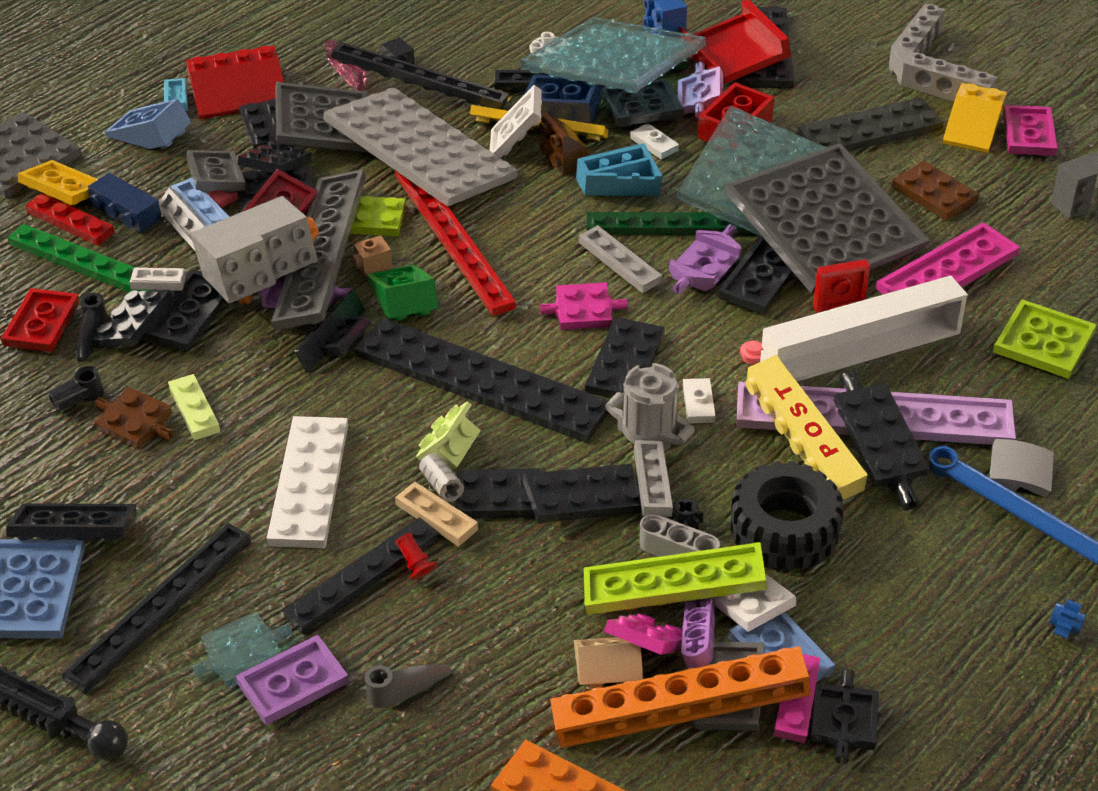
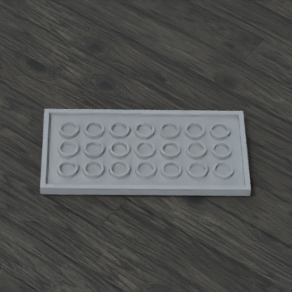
M388 88L385 91L371 94L368 97L354 100L324 112V121L446 206L453 205L517 178L518 170L508 162L503 161L491 151L479 145L475 140L470 139L461 133L460 130L455 129L396 88Z

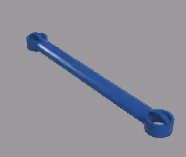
M940 446L931 451L929 469L937 476H949L1098 565L1097 540L958 459L957 453L952 448ZM937 458H948L953 463L944 466L938 462Z

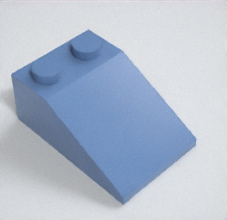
M177 98L130 110L104 133L106 137L144 148L160 147V149H164L173 143V138L185 132V128L191 121Z

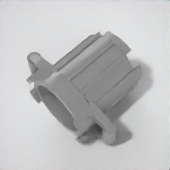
M652 363V367L642 369L637 365L629 370L625 383H623V393L617 392L607 402L605 408L613 417L618 419V430L623 432L625 437L633 444L635 440L662 441L665 451L671 447V443L684 445L695 432V429L685 419L677 415L679 386L676 377L673 376V371L664 365ZM623 402L622 410L618 409V407Z

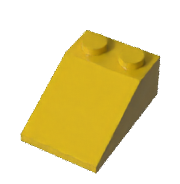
M961 83L942 143L989 153L1003 114L1007 92L995 88L979 87L975 84Z

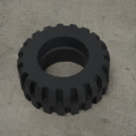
M781 461L772 462L769 466L763 464L756 467L755 472L751 470L745 474L743 479L739 480L735 486L730 518L732 538L737 546L760 542L763 563L768 564V568L776 569L777 567H782L784 571H793L795 567H800V570L809 568L811 563L816 565L825 560V556L831 555L839 542L844 512L842 495L831 479L827 480V476L820 470L814 471L812 466L806 464L800 466L796 465L797 462L788 461V464H781ZM791 510L800 513L806 518L798 521H783L768 515L767 512Z

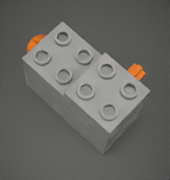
M283 196L190 233L203 277L228 303L238 300L239 304L251 303L250 300L253 299V293L275 285L276 278L318 261L313 243L319 234L315 221L310 217H306Z

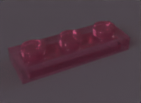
M333 39L326 41V60L356 91L365 90V71L358 66L342 64L338 60L332 59V50L338 44Z

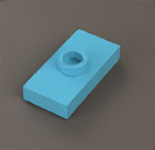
M187 78L164 80V102L178 98L184 110L188 111Z

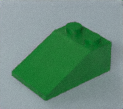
M414 264L366 274L369 285L383 314L389 319L403 320L409 314L427 315L431 313V310L439 309L435 279Z

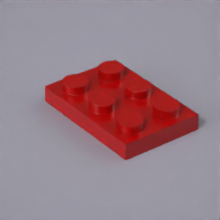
M30 288L1 337L2 345L53 352L80 303L79 294Z

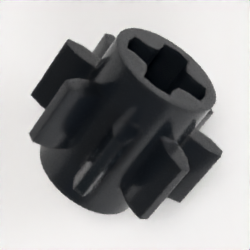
M681 499L676 503L672 502V517H667V519L699 530V523L703 522L704 512L698 510V502L695 503L690 499Z

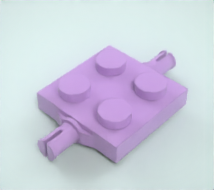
M703 62L696 63V72L678 80V100L684 108V114L695 112V117L698 119L705 108L709 107L723 94V72L720 66L705 70Z

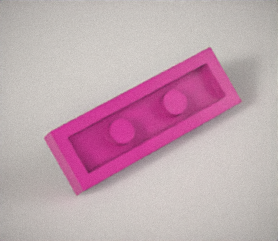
M803 654V658L809 675L811 696L779 703L773 735L805 743L821 659L820 657Z

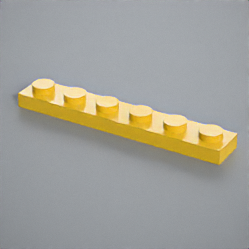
M471 105L470 115L476 118V122L489 124L490 121L499 122L508 111ZM541 119L536 126H531V128L528 131H533L534 128H539ZM559 119L567 124L577 137L578 135L587 136V140L597 142L600 141V138L607 139L609 130L605 126Z

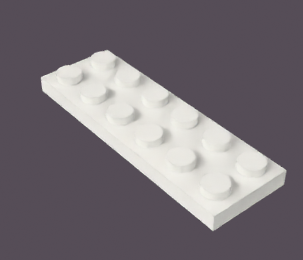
M293 416L267 535L268 546L326 548L348 430L347 418Z

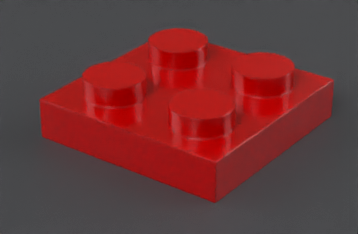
M867 259L817 268L813 308L816 313L865 300L870 264Z

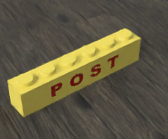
M774 355L748 367L745 383L751 395L755 394L760 401L764 413L769 414L775 421L778 432L784 434L789 440L792 451L796 455L799 454L805 464L812 466L814 471L820 470L827 476V480L831 479L837 486V490L840 491L843 500L864 491L867 473L778 356Z

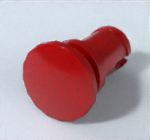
M407 533L396 540V545L400 548L408 562V569L413 570L410 576L411 580L421 579L436 568V562H428L429 556L426 553L423 554L412 533Z

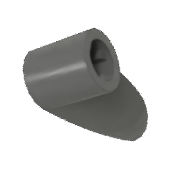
M419 665L391 671L386 666H373L365 674L367 699L375 707H384L398 702L452 674L450 665Z

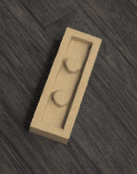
M417 482L412 483L395 497L398 507L416 519L420 517L439 532L440 535L458 547L478 531L477 521Z

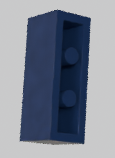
M111 173L106 174L87 186L90 204L95 209L101 210L111 218L120 221L128 228H132L139 233H142L162 219L159 201L156 198Z

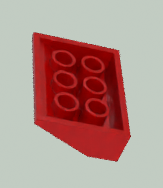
M274 45L261 46L249 50L241 49L230 53H217L206 57L198 56L186 60L190 86L199 119L239 113V106L275 99L276 82L284 83Z

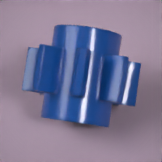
M1069 599L1065 605L1057 602L1049 620V624L1056 626L1053 633L1066 639L1070 633L1078 636L1087 616L1079 612L1082 605Z

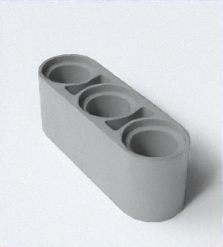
M654 514L647 515L641 519L640 547L645 552L661 557L720 548V542L715 536Z

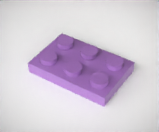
M319 635L236 675L238 686L265 725L349 683L348 674Z

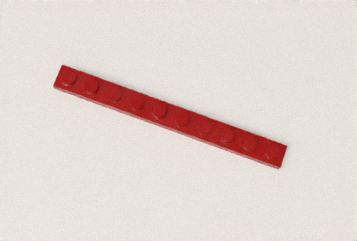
M395 170V177L490 314L495 316L516 309V301L449 207Z

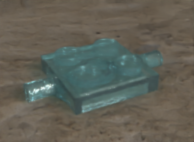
M258 612L247 615L202 635L201 639L208 652V659L192 665V670L196 677L214 670L215 673L222 677L227 688L237 684L236 675L281 653L277 646V641L293 635L291 627L286 623L279 628L270 630L264 624Z

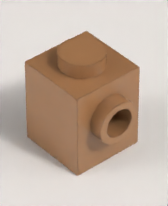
M382 236L366 239L354 244L355 255H352V262L356 269H360L365 278L367 273L393 269L391 249Z

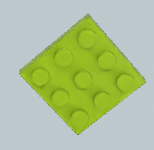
M1022 299L994 344L993 353L1069 379L1094 335L1097 324Z

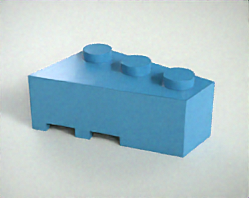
M645 143L579 158L576 180L584 195L660 196L662 174Z

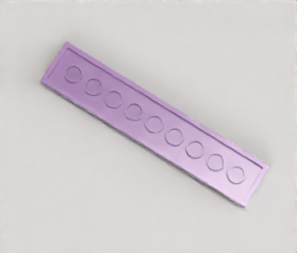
M739 382L736 427L777 430L775 421L769 414L764 413L760 401L755 394L751 395L745 382ZM800 386L835 433L849 435L833 401L836 393L845 392L846 389ZM891 392L915 440L993 445L995 439H1016L1012 400Z

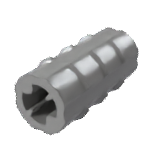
M431 453L421 460L419 464L420 471L444 501L452 502L462 495L464 486L445 463L444 459L438 454Z

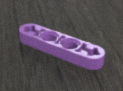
M712 597L685 601L681 652L688 668L704 667L713 659L716 608Z

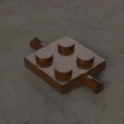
M128 387L114 402L107 401L102 397H98V400L96 399L95 407L105 411L94 422L96 429L134 448L140 449L147 440L156 435L168 441L174 435L172 429L163 426L164 422L173 413L171 406L131 387Z

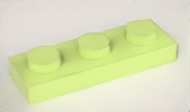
M194 374L168 382L170 392L194 441L220 432L219 423Z

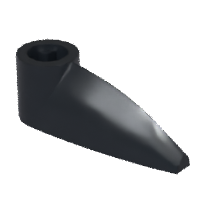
M99 293L86 294L80 300L83 318L78 336L77 361H85L94 349V345L91 342L92 337L97 333V329L108 319L104 298Z

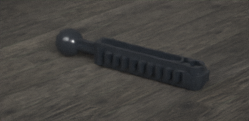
M6 666L0 667L1 711L7 709L11 716L17 714L21 721L27 719L31 726L36 724L39 731L46 729L50 739H54L57 736L67 739L72 733L86 740L88 750L96 759L110 761L124 753L128 746V734L119 722L104 720L96 724L77 714L72 696L66 699L62 694L57 696L54 690L47 691L44 685L37 686L34 680L29 682L26 676L22 675L19 677L16 671L9 672Z

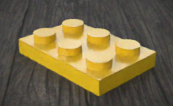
M53 160L18 173L19 183L28 186L30 189L43 192L48 197L64 201L67 205H76L80 201L88 199L90 196L87 186L98 180Z

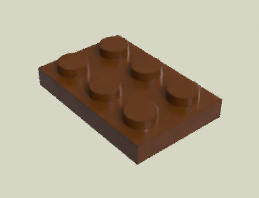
M926 161L894 178L891 186L945 221L977 202L979 197L978 192Z

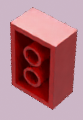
M734 82L699 115L698 139L738 154L773 120L774 97Z

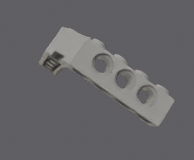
M924 4L891 46L889 70L897 75V81L901 86L950 101H955L961 83L975 84L976 86L989 89L996 88V76L990 75L987 72L972 70L963 65L948 63L942 59L931 58L923 54L926 48H930L932 40L935 37L937 38L942 32L945 9L939 8L936 5Z

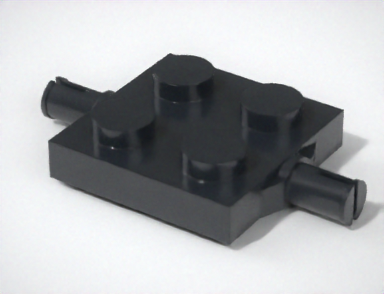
M848 669L842 670L841 684L826 685L816 683L810 742L836 746L835 761L839 764L842 753V764L849 762V748L875 750L879 691L865 690L854 686L855 672L852 669L849 671L848 679Z

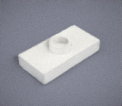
M648 123L631 131L630 139L638 144L645 143L648 151L661 160L679 151V144Z
M134 268L130 287L131 289L183 290L186 271L180 268Z
M710 378L683 379L687 422L715 423Z

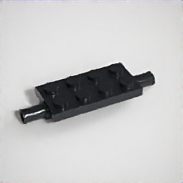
M856 371L850 372L852 378L849 372L843 373L840 381L843 383L846 391L836 393L833 401L874 487L886 485L893 492L895 491L904 511L909 510L908 504L911 510L917 508L920 500L917 498L911 484L914 479L927 476L929 467L887 384L883 383L863 388Z

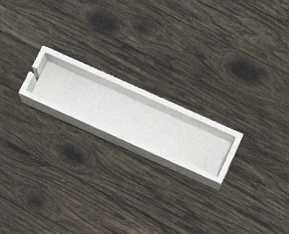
M947 276L764 328L762 337V348L764 350H761L760 362L777 355L794 379L800 381L960 334L967 293L952 276Z

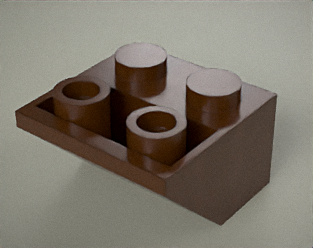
M546 111L541 112V123L539 124L541 132L539 146L541 153L547 156L553 167L557 168L563 176L576 172L578 159L588 156V148L567 124Z

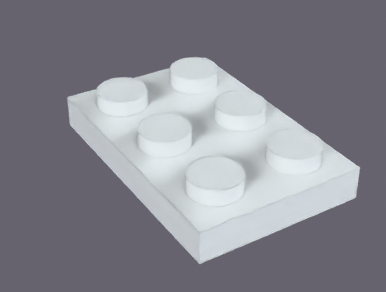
M533 85L491 129L490 151L497 157L506 156L511 151L512 146L525 137L531 126H536L539 123L542 104L540 88Z
M765 574L768 590L712 597V600L717 608L749 632L795 607L796 596Z

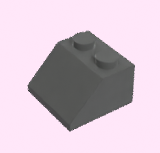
M1098 151L1059 164L1051 203L1069 219L1089 212L1098 175Z

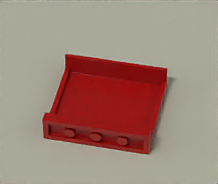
M750 0L741 2V15L692 35H689L682 27H679L680 37H678L680 47L685 49L690 58L695 59L698 64L703 62L705 70L720 66L723 72V84L791 57L789 38Z

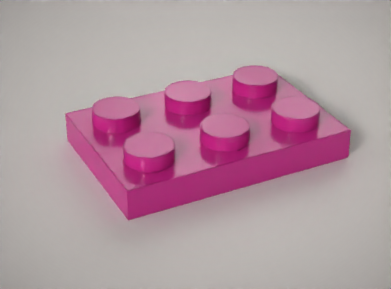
M1004 105L1003 116L1008 153L1056 156L1057 142L1051 107Z
M638 614L637 616L629 615L628 617L620 616L619 619L608 620L604 630L608 634L661 655L681 651L682 629L667 624L665 627L655 625L654 618L643 614Z

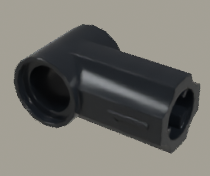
M83 366L76 370L74 379L48 391L47 395L54 409L60 412L81 400L95 401L104 394V388L97 368L94 366Z

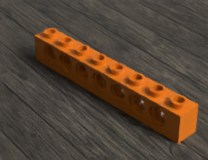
M800 646L782 648L778 651L760 655H750L746 658L732 661H721L704 667L688 668L685 671L671 674H660L638 681H627L619 685L594 688L586 692L565 694L550 700L560 748L811 696V690Z

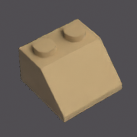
M618 637L574 640L578 681L580 685L586 684V689L604 688V683L617 682V685L627 681L643 679L641 646Z

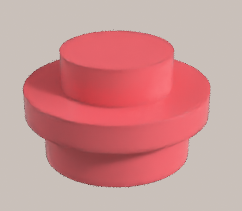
M748 341L742 344L740 354L744 362L751 365L760 362L761 350H764L762 343Z

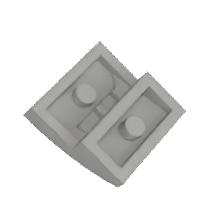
M995 439L992 446L990 478L1013 492L1022 487L1046 498L1051 492L1054 452L1022 441Z

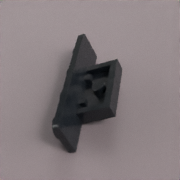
M355 290L349 291L329 312L324 321H321L295 349L294 353L305 372H310L324 356L336 355L339 357L345 355L350 350L349 347L363 336L364 331L371 324L366 315L361 316L365 308Z

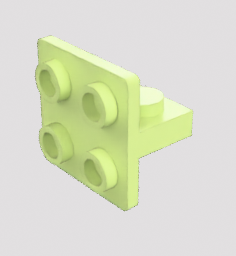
M468 401L460 407L457 405L453 406L445 418L440 416L431 426L433 432L425 436L419 444L421 450L416 456L419 460H422L430 453H435L444 459L451 470L458 467L481 431L465 417L471 407Z

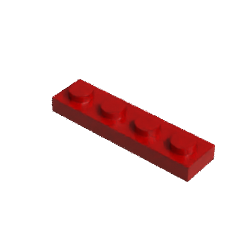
M41 193L25 205L27 213L97 246L115 233L113 225L53 197H48L44 193Z

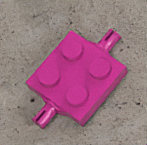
M607 282L556 285L557 298L555 303L540 304L541 315L556 314L560 322V330L611 327L612 310L628 309L627 299H611L608 294Z

